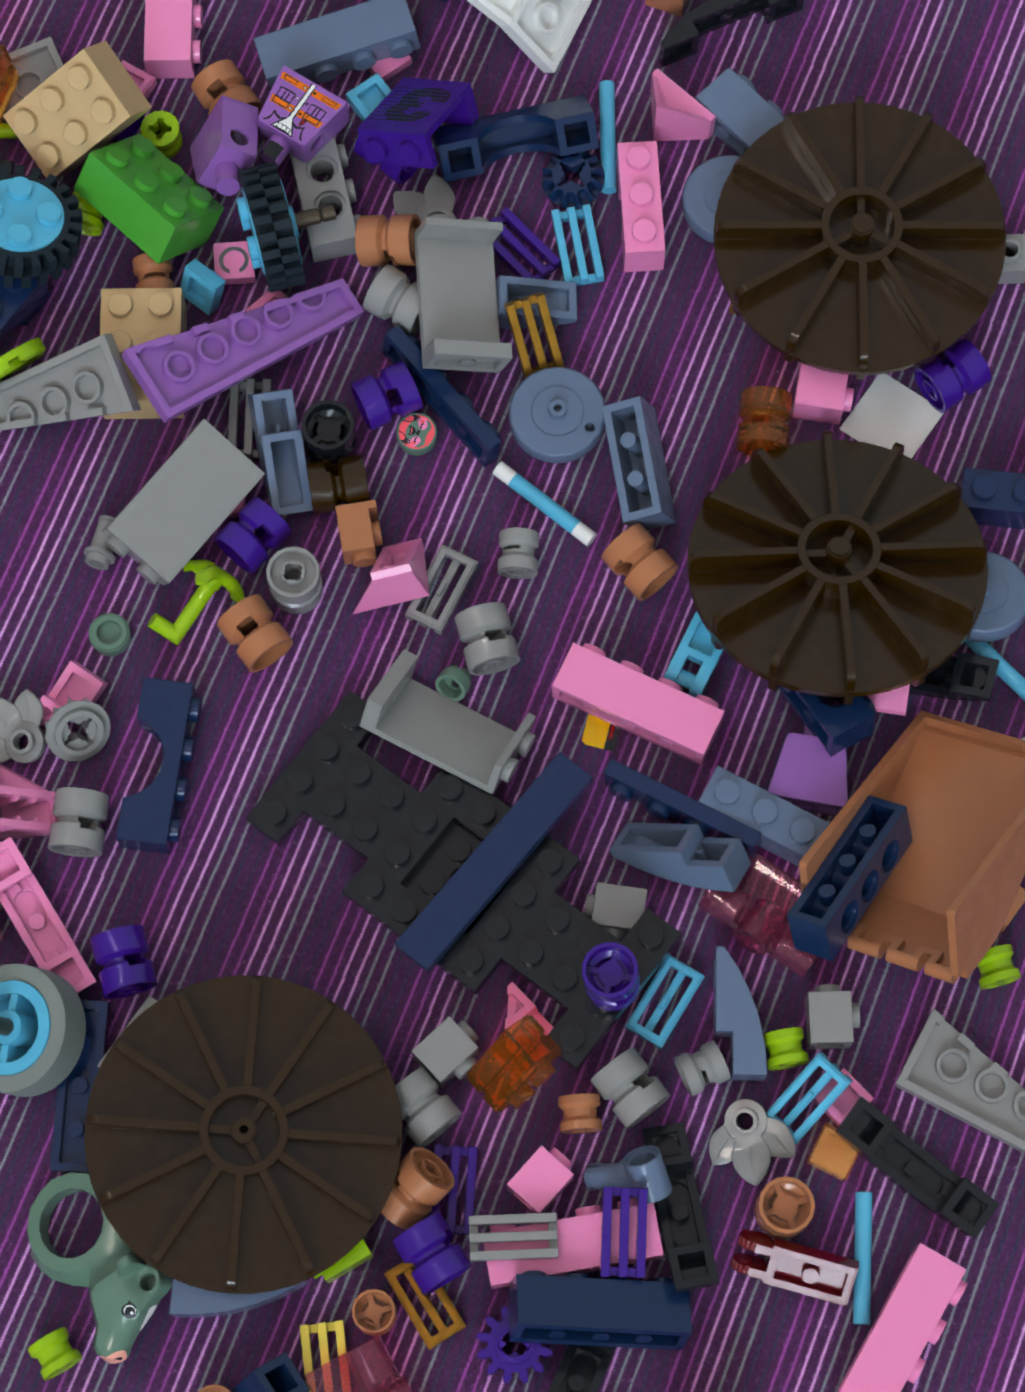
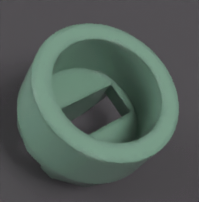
M450 665L442 670L436 679V689L440 694L454 701H460L470 689L472 683L471 675L464 667L461 669L457 665Z

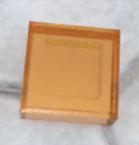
M825 1122L806 1163L845 1182L859 1154L835 1133L836 1127Z

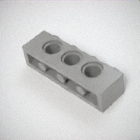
M334 136L309 162H302L289 154L302 211L313 208L320 209L321 206L333 204L334 209L340 211L336 216V220L322 221L321 224L306 227L313 262L356 254L355 229L357 220L361 215H353L350 203L357 202L352 178L344 179L342 168L349 166L344 143L336 144ZM321 174L332 176L331 179L325 182L315 180Z

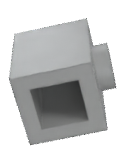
M597 882L595 895L587 894L584 914L622 941L645 912L647 889Z
M824 984L815 986V992H808L805 997L807 1050L850 1049L854 1042L853 1028H860L859 1003H852L851 991H840V985Z
M449 1016L411 1051L412 1056L421 1067H425L442 1089L455 1076L462 1080L477 1066L478 1062L475 1057L479 1055V1047L475 1042L479 1037L465 1021L461 1020L456 1024Z

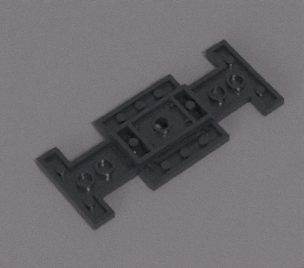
M350 691L247 815L246 820L280 847L307 815L367 860L342 892L353 903L400 937L511 808L494 795L444 769L438 772L422 793L415 790L361 750V747L373 733L359 726L367 702ZM547 835L436 965L477 995L500 964L503 966L506 964L567 1010L542 1043L544 1047L578 1072L627 1009L626 1007L618 1011H606L597 1007L589 999L582 978V963L586 954L594 946L604 942H617L626 946L635 955L637 960L641 991L682 938V934L647 908L623 940L617 939L557 894L580 865V858Z

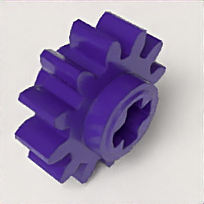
M503 1306L501 1308L503 1320L497 1322L490 1316L485 1318L486 1324L492 1330L490 1334L485 1332L477 1334L476 1338L488 1345L487 1349H482L477 1353V1357L481 1360L491 1358L493 1361L487 1368L489 1376L495 1374L498 1369L504 1371V1384L507 1385L511 1381L513 1373H518L520 1380L527 1384V1370L533 1368L535 1372L542 1374L544 1368L538 1362V1358L540 1356L544 1358L552 1357L553 1351L547 1347H542V1343L523 1342L522 1346L526 1351L522 1355H519L517 1352H513L510 1356L503 1351L507 1347L503 1340L509 1335L508 1308Z

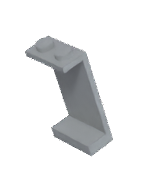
M434 214L425 217L414 232L422 367L424 369L500 373L512 360V343L500 342L493 242L503 231V223L489 222L484 217H473L463 220L451 219L446 214Z
M205 419L194 426L187 434L188 437L112 523L102 530L109 537L105 543L122 558L128 554L139 564L136 568L137 572L153 585L157 582L163 586L169 584L265 475L259 467Z
M404 649L368 697L359 726L493 795L502 780L509 783L519 764V760L516 759L518 755L525 758L536 738V735L531 733L536 716L528 713L515 732L411 679L418 656Z

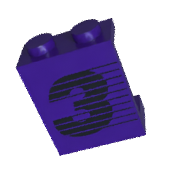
M403 77L357 128L367 163L434 169L438 164L430 137L442 123L473 125L479 118L471 83Z

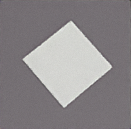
M878 374L839 429L858 442L869 443L890 450L896 442L904 445L903 455L912 459L944 412L941 413L935 410L928 400L888 374Z

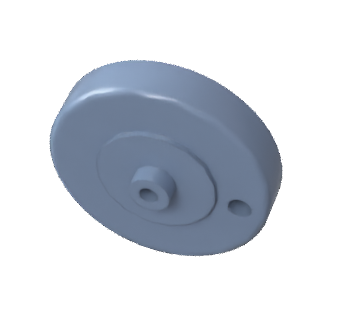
M724 155L709 159L696 167L684 184L682 191L684 218L692 231L708 242L714 243V221L723 186L733 169V165L741 156Z
M566 367L544 368L527 376L515 389L509 406L510 429L517 444L530 456L548 463L571 462L588 454L601 439L605 428L602 411L605 401L597 385L583 373Z
M987 551L988 580L985 599L977 622L967 639L975 642H991L1003 639L1014 633L1025 620V574L1008 558Z

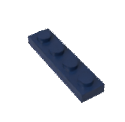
M398 325L387 332L382 353L392 364L399 361L405 363L420 396L484 468L495 461L501 445L497 429L489 421L484 422L474 411V406L468 396L463 392L458 393L449 383L444 370L424 369L422 367L421 345L414 336L406 335Z
M613 759L610 760L604 771L605 784L609 786L608 791L617 798L630 802L633 798L645 804V809L649 813L663 820H667L670 816L684 824H698L704 837L708 835L713 838H740L748 856L754 858L762 844L761 832Z
M81 1000L86 1019L85 1041L77 1064L67 1078L57 1086L50 1160L51 1172L89 1174L84 1145L85 1117L92 1086L99 1071L97 1065L106 1054L110 1003L108 1001Z

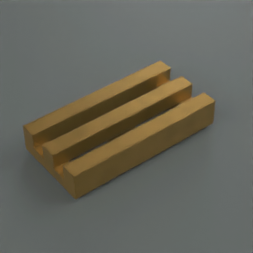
M541 291L504 303L524 379L544 368L564 367L544 293ZM535 303L537 304L552 358L550 362H546L531 305ZM519 308L523 309L538 366L532 368L516 314V309Z
M402 1262L384 1273L427 1348L431 1350L442 1341L465 1329L466 1325L442 1286L435 1290L453 1321V1324L446 1328L428 1296L422 1294L411 1275L413 1263ZM404 1273L439 1333L431 1337L396 1277Z

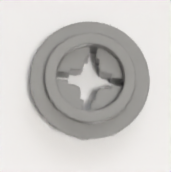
M86 697L79 701L68 698L67 704L60 708L53 707L52 717L49 721L45 722L46 736L44 739L52 753L60 759L73 762L86 760L97 754L106 744L110 735V720L100 704L91 702ZM69 721L75 722L78 725L82 723L87 736L84 737L76 732L71 733L67 723Z

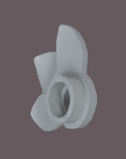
M433 175L429 179L424 194L413 191H395L393 193V205L396 214H417L420 217L421 223L425 217L434 214H446L451 219H456V216L452 213L456 201L454 192L449 184L438 175Z
M28 689L18 696L14 704L0 698V763L10 759L24 764L32 763L39 759L45 751V734L40 728L44 709L38 697ZM23 735H26L28 737V745L26 748L21 749L19 746L20 739Z
M739 1099L728 1107L724 1116V1125L712 1134L709 1143V1154L713 1165H723L732 1161L740 1177L755 1186L760 1184L767 1174L771 1163V1156L791 1158L796 1153L794 1138L787 1125L781 1120L767 1117L763 1106L752 1099ZM741 1113H749L753 1117L751 1128L744 1129L740 1127L738 1116Z

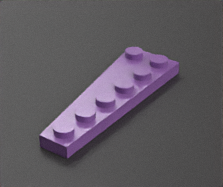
M342 278L296 293L290 298H280L265 303L262 307L244 313L240 311L210 324L206 322L192 327L191 330L173 336L169 334L129 347L123 351L121 357L165 424L360 318L365 311Z

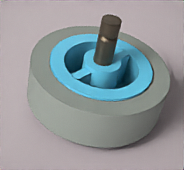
M25 964L0 966V1093L19 1097L41 1095L58 1086L67 1078L77 1064L84 1046L86 1034L84 1008L75 989L60 975Z

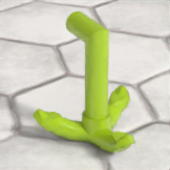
M191 560L183 567L184 572L193 571L196 573L195 583L199 587L176 621L171 623L155 613L147 624V627L177 646L214 592L218 591L221 586L227 589L230 598L234 601L239 602L245 598L238 580L210 560Z

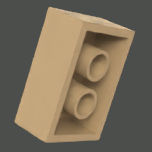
M103 41L82 49L2 116L37 166L42 170L44 176L47 178L51 173L59 178L74 171L86 161L89 152L104 147L149 111L152 106L107 41Z
M182 288L101 289L100 336L112 334L120 356L129 347L169 334L173 336L186 331L187 305ZM121 357L141 410L104 415V419H161ZM185 413L177 416L176 418H185Z

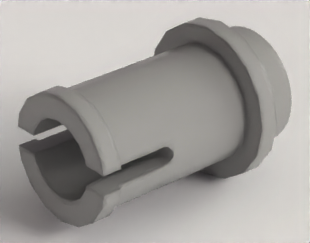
M101 515L99 517L92 542L83 552L86 556L85 563L98 570H108L109 565L114 564L116 560L113 555L114 551L105 543L109 537L102 532L115 519L112 516Z

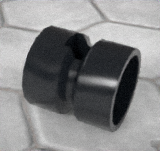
M322 400L311 405L304 413L301 421L305 448L310 460L314 462L328 459L334 465L338 463L340 457L355 455L357 437L354 418L350 410L341 402L334 400Z

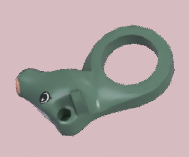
M69 1172L50 1180L40 1191L30 1208L27 1233L31 1246V1257L39 1269L52 1280L72 1286L89 1287L91 1308L96 1323L93 1349L98 1356L108 1363H120L129 1357L139 1332L152 1316L160 1300L171 1289L172 1278L153 1268L139 1257L120 1238L109 1223L103 1210L102 1233L90 1250L74 1258H65L57 1253L51 1244L48 1232L50 1216L56 1205L66 1196L77 1192H88L97 1200L89 1174Z

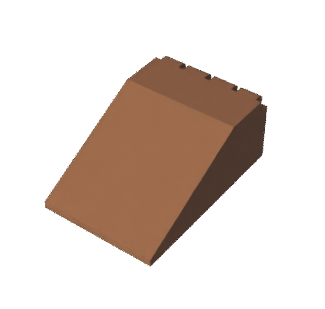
M921 710L800 860L801 891H804L869 795L906 806L913 841L848 937L847 947L848 949L881 959L886 953L885 960L887 962L919 972L925 965V975L954 984L960 976L966 979L969 978L998 938L1025 875V740Z

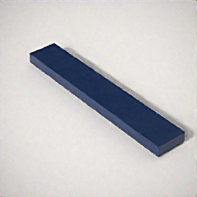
M559 752L394 943L396 948L429 973L591 785L593 778Z

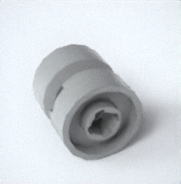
M387 264L377 274L369 287L364 299L363 308L383 320L392 317L393 327L398 325L405 334L416 336L420 332L417 281L410 284V279L407 278L406 273Z
M296 546L283 548L270 558L266 568V575L271 597L276 606L283 612L293 615L305 614L313 610L319 604L323 595L322 577L315 556L308 550Z
M488 602L478 604L459 612L455 616L454 620L461 642L467 643L463 654L469 674L476 676L494 674L507 670L519 663L520 655L515 637L507 634L512 626L507 607L504 603Z
M63 787L55 790L52 813L58 818V821L50 826L48 849L58 854L73 857H100L103 853L105 831L100 827V824L107 820L109 795L100 791L77 787Z
M634 1047L617 1056L590 1080L604 1100H613L614 1106L612 1111L626 1129H630L645 1119L671 1096L657 1076L648 1077L646 1074L648 1065Z
M425 1067L415 1070L395 1086L400 1103L401 1118L407 1123L404 1131L417 1147L424 1148L448 1130L462 1115V1112L448 1095L437 1094L439 1084Z

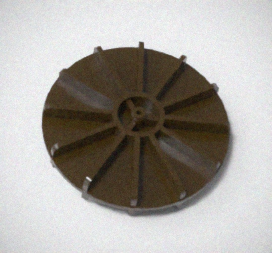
M855 96L854 102L831 104L807 110L797 115L794 112L784 115L781 123L764 133L736 160L723 186L715 215L713 241L717 269L735 314L741 316L744 322L766 343L785 355L784 360L790 363L796 360L823 371L855 375L856 380H864L865 375L901 371L923 362L929 364L936 360L939 354L952 347L964 337L987 309L996 291L1006 254V224L1001 203L995 187L986 172L987 165L982 158L977 159L959 139L934 123V115L926 112L922 117L916 113L894 106L864 103L863 96Z
M831 430L822 431L821 440L786 445L766 452L762 447L752 451L749 462L732 472L714 491L707 493L690 535L687 554L689 589L695 608L703 624L711 634L712 644L716 649H723L739 664L754 674L768 680V689L777 692L780 686L811 695L842 697L843 705H852L853 697L888 692L910 683L915 687L923 684L926 675L946 662L965 640L969 638L981 613L987 589V545L982 538L978 524L971 511L961 499L962 489L956 482L948 484L932 470L903 455L904 445L896 442L890 450L864 442L833 440Z
M259 975L219 977L181 988L157 1001L141 1013L115 1041L101 1064L88 1100L84 1133L86 1164L98 1203L109 1223L120 1238L153 1268L184 1284L207 1291L227 1294L271 1292L306 1281L330 1268L346 1256L373 1226L387 1202L399 1167L402 1147L400 1103L387 1063L376 1044L346 1011L330 999L299 984L278 978Z

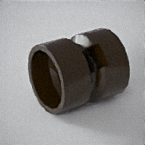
M363 454L340 457L338 463L334 465L328 459L306 463L314 515L335 512V506L340 504L370 500Z

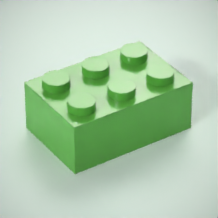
M141 134L89 152L73 188L157 264L207 244L224 209L208 190L200 187L184 173L178 164L168 159L155 147L151 140L143 137Z

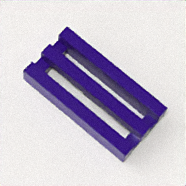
M507 207L501 211V215L498 218L494 217L489 221L503 223V231L500 236L537 272L533 276L501 243L495 240L493 242L494 254L517 277L545 279L560 266L561 260ZM507 224L547 265L542 264L504 225Z
M435 1144L434 1154L442 1160L443 1156H451L450 1170L455 1180L454 1187L448 1196L447 1224L453 1234L469 1235V1216L474 1214L478 1147L469 1146L468 1148ZM460 1157H468L464 1226L455 1225ZM440 1203L432 1206L430 1216L439 1212Z
M603 1186L601 1277L645 1278L647 1188ZM612 1196H620L618 1266H610ZM630 1196L637 1197L635 1267H628Z

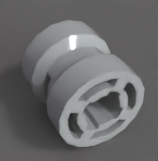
M519 527L501 530L499 532V547L502 549V556L498 559L497 573L500 576L511 579H529L537 576L538 560L534 557V553L539 548V533L532 529Z
M714 1040L702 1044L700 1050L693 1054L685 1052L674 1057L678 1073L691 1097L703 1092L705 1086L710 1083L721 1084L731 1079L725 1059Z

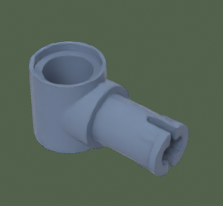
M648 1145L636 1148L625 1155L619 1163H590L584 1173L585 1185L590 1191L603 1190V1186L645 1187L648 1189L647 1204L661 1201L673 1190L662 1155L656 1146Z

